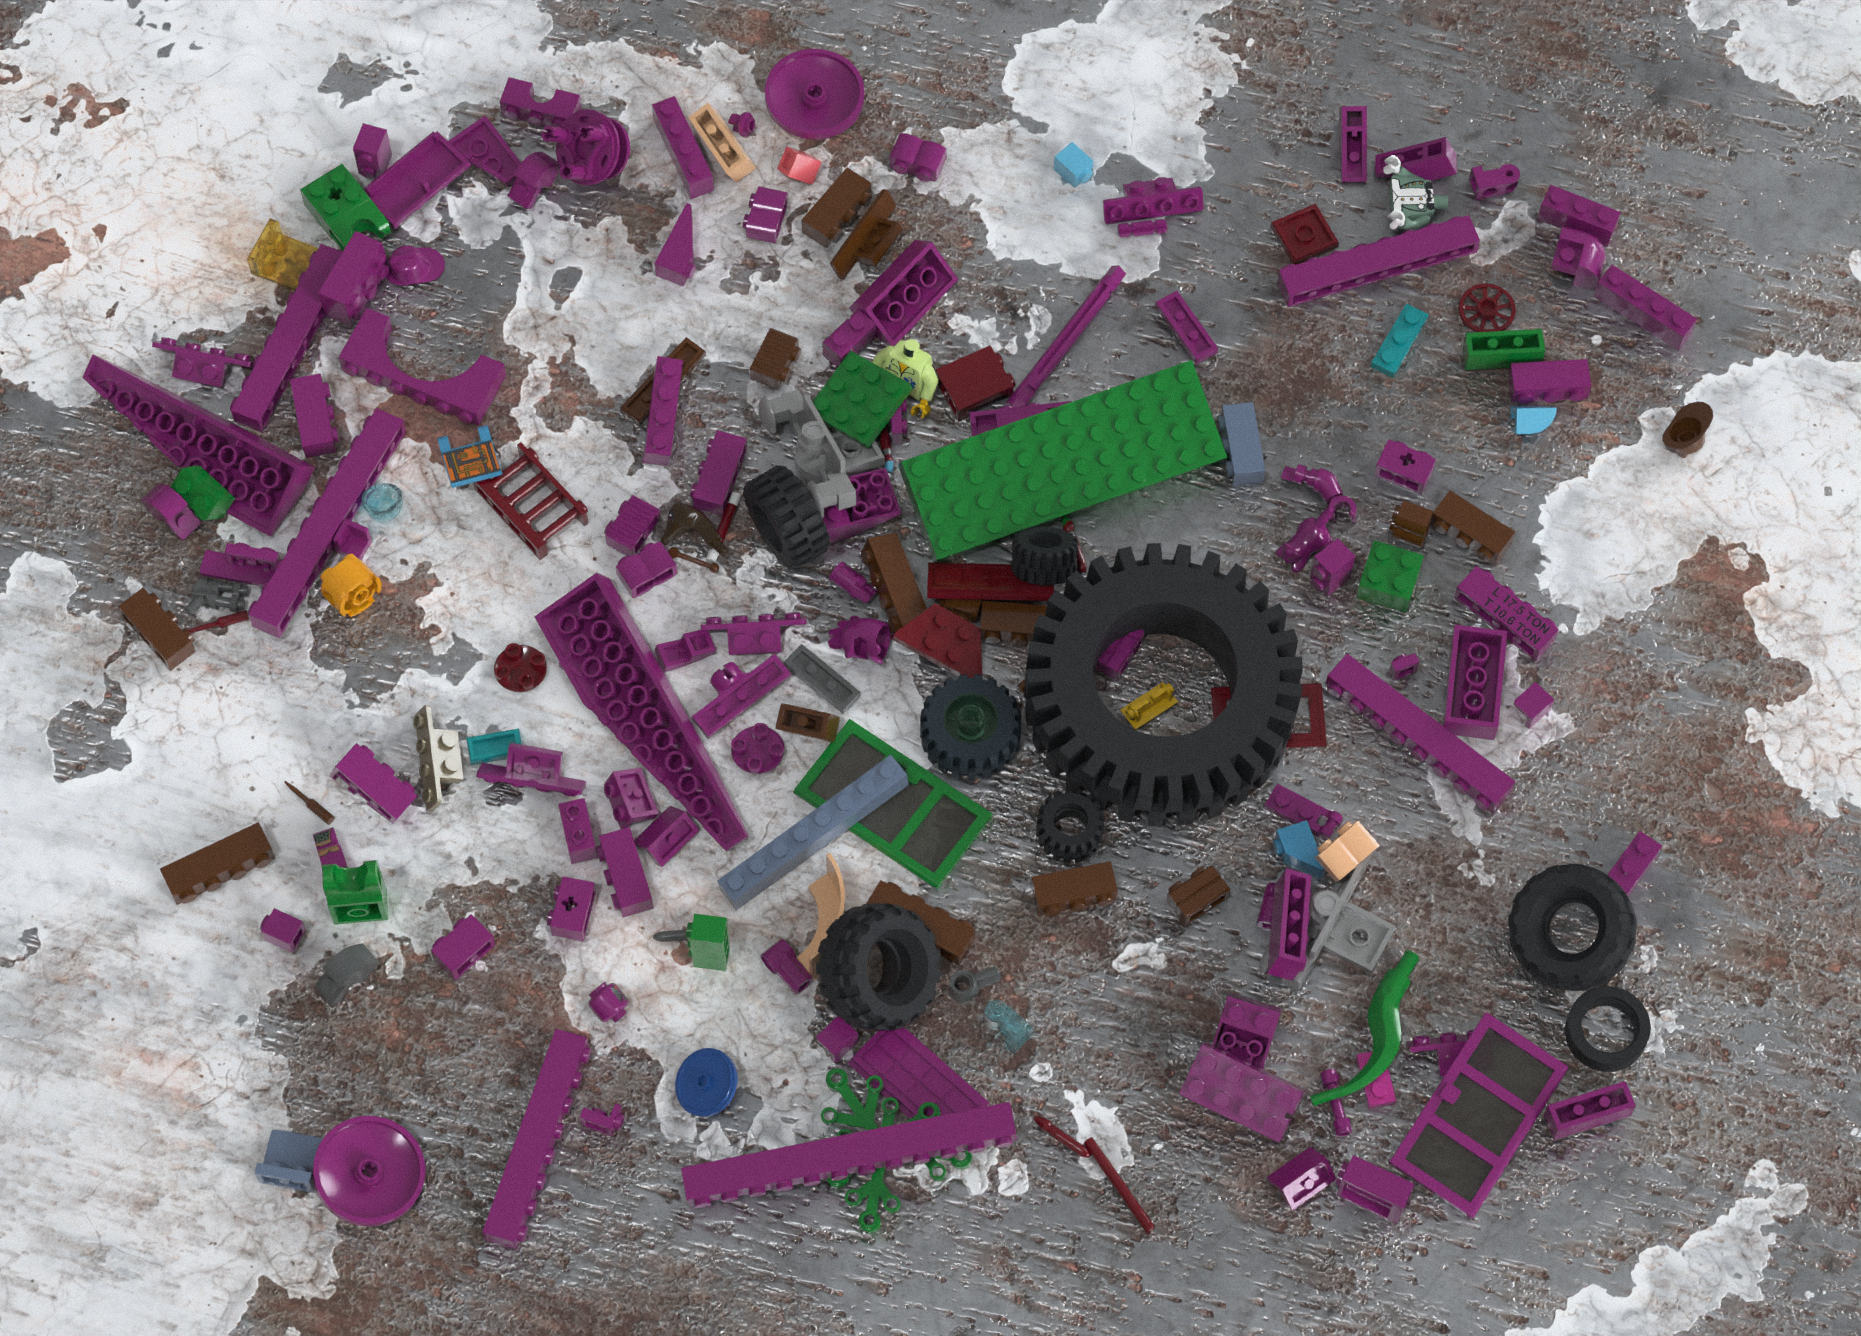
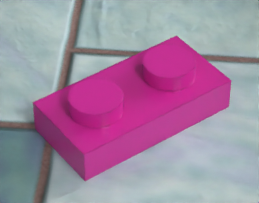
M1372 1052L1357 1054L1356 1060L1359 1072L1367 1064ZM1388 1068L1373 1082L1363 1087L1368 1109L1395 1105L1396 1098Z

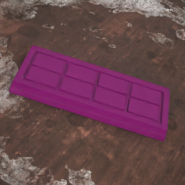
M904 1027L896 1030H879L848 1062V1066L865 1081L870 1076H879L883 1082V1090L880 1094L884 1098H895L899 1104V1111L909 1120L918 1114L919 1107L925 1102L935 1103L939 1107L941 1115L989 1105V1102ZM872 1081L870 1085L874 1089H876L879 1087L880 1083L878 1081ZM931 1108L924 1111V1115L927 1117L932 1116L934 1110Z

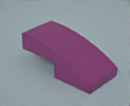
M708 630L685 633L681 639L657 644L654 649L663 672L700 661L716 652Z

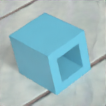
M1071 142L1054 156V170L1075 188L1081 182L1086 183L1093 174V160Z

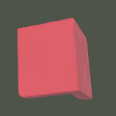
M786 146L777 169L787 177L813 184L822 162L811 154Z

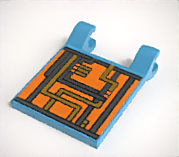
M487 425L477 428L481 442L451 449L447 436L437 438L452 488L502 475Z

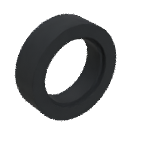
M1613 986L1596 987L1583 993L1572 1005L1565 1023L1566 1042L1575 1058L1585 1066L1602 1072L1620 1071L1635 1063L1643 1053L1651 1031L1650 1018L1641 1001L1630 992ZM1598 1006L1617 1008L1625 1013L1632 1023L1634 1030L1633 1041L1628 1047L1618 1052L1600 1051L1590 1045L1583 1035L1581 1027L1583 1016L1589 1010Z

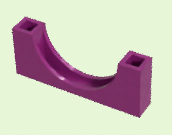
M366 308L338 357L341 369L350 376L355 377L357 375L364 378L374 386H384L396 395H406L418 404L430 405L442 414L449 413L457 416L464 423H474L479 426L506 377L504 364L480 355L478 360L468 370L456 377L441 381H424L413 378L400 371L388 357L387 342L392 331L390 317Z

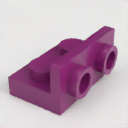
M641 768L614 771L604 783L605 796L609 798L614 819L618 822L620 829L629 827L632 822L651 820L658 816L657 807Z

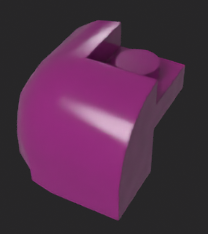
M1562 226L1551 269L1575 275L1574 286L1595 291L1597 283L1602 277L1605 265L1604 246L1598 237L1588 232Z

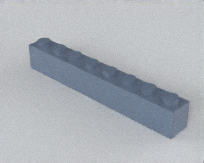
M889 755L717 880L720 891L733 908L738 910L908 786L907 774L892 755Z

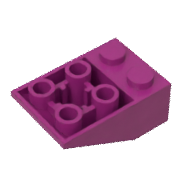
M886 468L848 477L856 490V506L838 510L836 505L824 508V517L822 519L826 524L830 543L849 539L901 514Z
M1230 992L1227 996L1212 1045L1263 1069L1282 1008Z

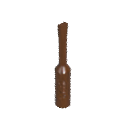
M287 781L284 782L293 793L306 803V807L327 825L334 821L335 817L317 801L309 799Z

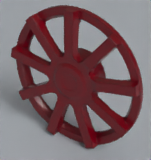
M1487 283L1478 284L1466 290L1461 296L1458 306L1463 325L1474 332L1504 331L1513 323L1516 313L1515 303L1511 295L1503 288ZM1487 287L1499 290L1494 298L1487 296ZM1482 288L1483 298L1479 300L1472 294V291ZM1504 294L1508 298L1509 303L1498 305L1497 300ZM1469 297L1477 306L1464 305L1465 298ZM1511 308L1510 317L1498 312V310ZM1464 311H1474L1477 313L1467 319ZM1494 317L1502 319L1506 323L1499 327ZM1478 318H1482L1480 328L1473 325L1471 322ZM1486 320H1490L1494 329H1484Z

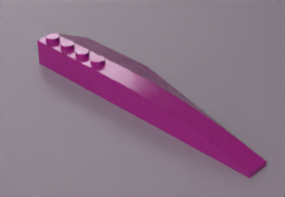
M595 573L534 616L559 662L560 660L562 661V667L582 703L598 717L601 723L615 734V737L631 751V754L659 783H662L669 790V793L687 809V812L702 824L703 828L725 851H729L748 838L749 835L700 737L610 578ZM576 644L583 648L584 651L581 653L577 652ZM569 649L573 654L567 663L578 670L582 667L583 675L581 677L572 673L563 658Z

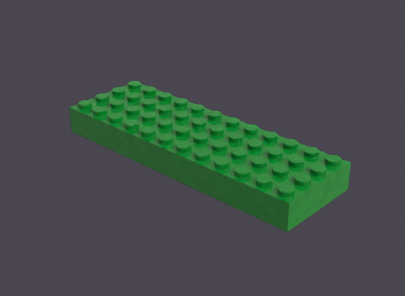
M1190 360L901 461L898 467L934 563L1014 535L1023 529L1048 523L1220 462L1227 458L1193 361Z

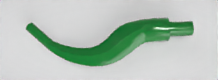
M1405 950L1396 967L1387 970L1372 997L1367 1020L1373 1038V1051L1367 1064L1355 1077L1344 1085L1311 1095L1310 1099L1313 1106L1341 1098L1362 1089L1379 1077L1392 1063L1401 1043L1399 1003L1411 984L1408 977L1419 961L1417 954L1410 950Z

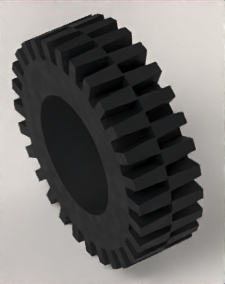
M1148 543L1143 560L1135 561L1131 546L1118 549L1113 567H1109L1103 556H1100L1090 561L1086 579L1076 570L1066 579L1063 595L1056 590L1048 599L1045 616L1039 614L1035 623L1033 640L1029 643L1024 686L1027 726L1033 725L1032 742L1037 753L1047 750L1046 767L1053 777L1063 771L1066 773V789H1071V793L1087 789L1093 797L1092 803L1097 801L1100 804V810L1103 811L1109 801L1118 804V820L1131 823L1136 810L1148 811V826L1162 827L1166 814L1170 812L1177 813L1179 826L1192 824L1196 812L1200 808H1204L1208 819L1219 816L1223 811L1226 799L1229 798L1235 806H1238L1247 800L1252 783L1260 788L1268 780L1272 765L1278 766L1284 755L1287 741L1290 740L1303 686L1300 685L1303 671L1302 656L1295 657L1298 644L1295 630L1284 631L1287 613L1280 603L1269 609L1267 608L1269 589L1261 581L1248 590L1245 587L1247 570L1235 563L1227 575L1220 573V555L1211 551L1207 552L1202 566L1191 563V546L1178 544L1173 560L1162 559L1161 543ZM1142 629L1145 632L1144 635L1168 634L1182 637L1202 647L1216 660L1227 679L1231 700L1215 720L1192 733L1167 737L1142 733L1117 719L1101 700L1093 678L1098 659L1115 641L1137 630Z

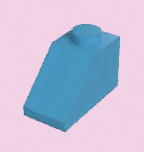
M1307 820L1278 829L1275 840L1272 843L1276 855H1281L1284 864L1317 879L1324 878L1326 870L1315 859V856L1319 853L1317 850L1318 846Z

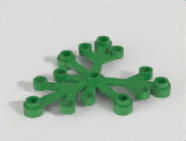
M839 1068L830 1070L826 1075L828 1088L833 1092H839L855 1115L838 1113L834 1108L827 1107L821 1112L823 1123L828 1126L839 1124L865 1128L866 1130L878 1128L874 1119L879 1093L883 1090L882 1079L876 1075L870 1076L867 1079L868 1095L864 1108L849 1088L846 1072ZM840 1075L842 1078L840 1082L834 1083L832 1082V1077ZM878 1081L880 1085L878 1088L872 1089L870 1083ZM888 1097L882 1102L884 1115L881 1127L893 1125L895 1114L899 1111L897 1100L893 1097ZM890 1102L896 1105L891 1111L885 1108ZM925 1102L919 1107L918 1114L907 1122L941 1116L940 1109L933 1102ZM931 1108L934 1110L933 1115L925 1116L924 1111ZM828 1112L834 1113V1118L830 1121L824 1119L825 1114ZM842 1129L836 1136L851 1134V1131ZM968 1150L962 1151L966 1154V1157L961 1161L955 1157L942 1159L941 1156L932 1157L929 1162L924 1164L929 1169L930 1177L934 1181L939 1182L945 1179L947 1173L944 1165L938 1163L935 1159L951 1161L954 1168L965 1170L972 1164V1154ZM885 1167L875 1169L870 1181L857 1190H848L845 1194V1201L852 1208L858 1207L862 1200L868 1197L866 1210L858 1218L859 1226L866 1234H874L881 1227V1218L877 1213L880 1198L888 1213H897L901 1208L899 1198L892 1195L883 1183ZM941 1168L943 1170L942 1175L934 1176V1169ZM848 1174V1178L833 1181L831 1178H827L833 1189L841 1190L848 1186L850 1175L852 1174ZM852 1194L859 1196L858 1200L854 1203L848 1200ZM890 1200L897 1202V1206L893 1209L887 1207V1203ZM868 1216L874 1218V1222L871 1225L864 1223L865 1218Z

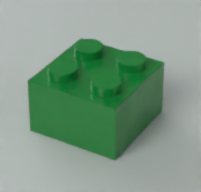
M1374 540L1359 583L1356 598L1407 613L1424 555Z

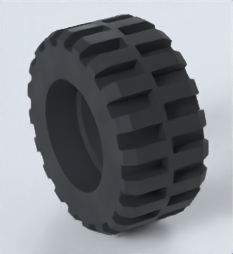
M776 465L745 484L743 497L745 498L744 501L748 507L750 517L753 519L754 525L770 551L775 554L778 561L782 562L785 567H788V569H798L827 552L830 546V536L827 532L826 524L823 522V517L805 486L801 484L799 478L786 466Z

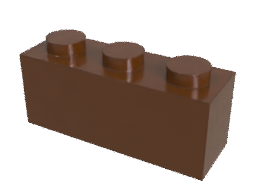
M847 167L801 220L802 233L825 248L831 242H836L842 233V229L847 224L850 225L855 220L862 206L866 207L871 201V182Z
M1451 490L1434 510L1430 522L1438 533L1448 535L1460 547L1470 549L1476 553L1479 559L1484 562H1490L1493 565L1497 564L1512 544L1515 535L1514 530Z
M141 588L120 604L118 608L123 619L171 671L196 652L192 643L195 639L186 628L181 630L178 627L177 623L179 622L170 610L165 612L160 607L162 602L155 593L149 594L144 588Z
M982 601L981 639H985V642L997 644L1000 640L1011 641V644L1016 646H1024L1027 642L1033 640L1035 623L1039 614L1045 616L1047 606Z
M1111 861L1031 877V890L1038 916L1053 917L1066 910L1078 912L1086 909L1087 906L1096 904L1098 906H1107L1117 900L1118 889Z

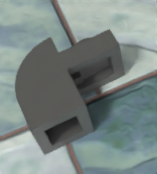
M363 943L349 946L333 956L324 965L323 969L325 972L314 986L331 1005L338 1004L352 984L365 982L380 962Z

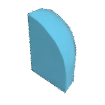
M1536 405L1510 406L1511 419H1515L1514 432L1516 434L1542 432L1554 420L1557 408Z

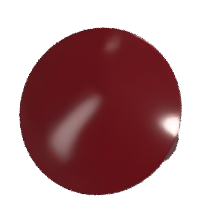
M516 643L507 645L494 664V674L498 683L505 689L513 692H526L536 688L543 681L547 672V664L543 653L531 646L518 645Z

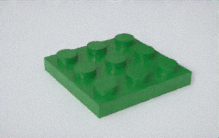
M850 351L812 402L825 425L868 449L913 388L905 380Z

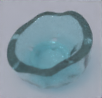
M382 483L374 485L363 493L362 506L366 514L375 521L387 522L393 520L398 516L403 507L402 492L399 487L393 484Z

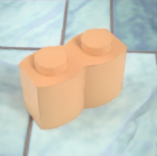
M1350 821L1346 822L1337 830L1339 836L1335 840L1331 841L1328 838L1317 848L1319 853L1315 856V859L1335 882L1341 880L1379 846L1359 821L1353 824Z

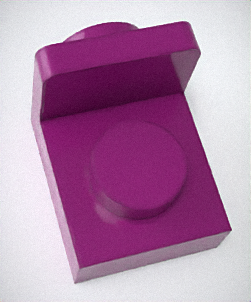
M615 1103L610 1117L607 1116L606 1112L598 1108H592V1110L583 1108L579 1118L581 1126L612 1137L615 1130H620L625 1115L622 1114L621 1105Z

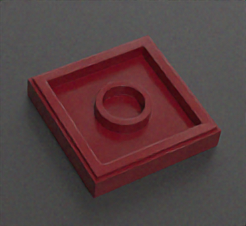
M1316 203L1271 222L1270 227L1292 264H1301L1310 258L1317 257L1339 247L1337 238Z

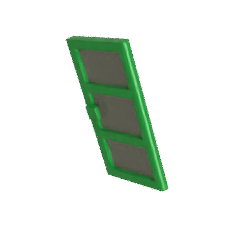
M849 719L836 735L834 743L831 742L795 787L793 793L817 809L889 755H892L907 774L909 785L847 830L935 889H938L993 818V814Z

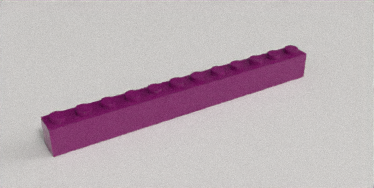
M1006 1102L682 1167L681 1170L687 1202L690 1206L694 1205L695 1208L710 1206L712 1201L733 1202L739 1199L738 1196L749 1194L750 1197L765 1195L767 1190L788 1191L793 1189V1185L804 1183V1186H813L821 1183L820 1180L822 1179L843 1180L848 1178V1174L859 1172V1175H868L874 1173L877 1168L886 1167L888 1170L901 1168L903 1166L902 1163L913 1161L914 1164H923L929 1162L932 1157L941 1156L942 1159H948L957 1156V1152L968 1150L969 1153H978L984 1151L985 1147L996 1145L997 1148H1003L1012 1145V1141H1017L1018 1139L1011 1104Z

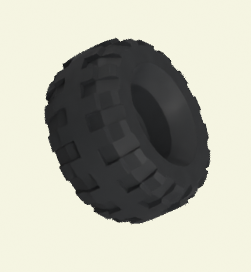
M1582 864L1555 865L1532 876L1515 896L1512 902L1513 907L1508 917L1510 944L1518 961L1526 971L1548 986L1570 991H1582L1601 986L1610 981L1609 979L1615 974L1620 973L1627 964L1626 962L1631 952L1634 950L1637 919L1632 903L1622 887L1602 871ZM1570 903H1580L1588 906L1593 910L1599 922L1598 934L1592 945L1586 950L1575 954L1559 950L1552 943L1549 936V926L1552 917L1561 907Z
M863 904L862 906L852 907L845 911L826 930L828 935L826 939L820 942L818 948L820 959L819 963H816V974L820 975L821 981L818 986L821 995L829 1000L827 1002L829 1008L837 1017L846 1020L847 1024L868 1030H896L905 1027L906 1023L915 1021L926 1011L925 1005L932 1003L937 993L935 991L936 983L940 982L941 971H939L940 949L935 947L934 941L936 938L928 926L924 925V921L916 913L903 909V906L894 904ZM876 944L883 957V974L879 984L875 989H872L868 982L866 966L869 951Z

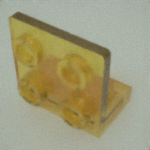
M270 218L250 252L247 261L251 274L296 291L301 273L306 272L309 267L310 257L314 251L317 252L318 248L283 235L279 221Z

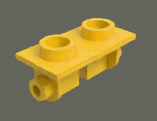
M1162 682L1121 708L1120 711L1132 727L1137 730L1176 705L1178 700L1172 694L1174 692L1170 683L1165 685Z

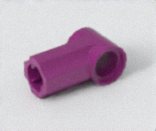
M782 938L760 955L766 967L773 974L777 973L794 994L804 991L813 981V977L796 959V954L791 946Z

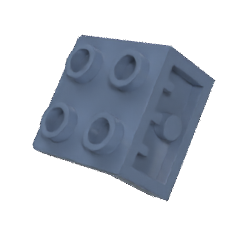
M273 1129L263 1164L257 1163L255 1175L258 1182L313 1193L315 1188L312 1174L313 1162L318 1146L323 1138Z

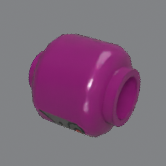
M604 982L589 994L591 999L588 1002V1006L601 1022H608L612 1019L616 1023L627 1014L624 1008L628 1005L629 1000L615 983L607 984Z

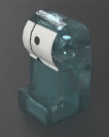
M994 1000L986 1005L984 1011L986 1025L992 1030H998L1006 1038V1048L1014 1055L1032 1037L1033 1028L1002 1001Z

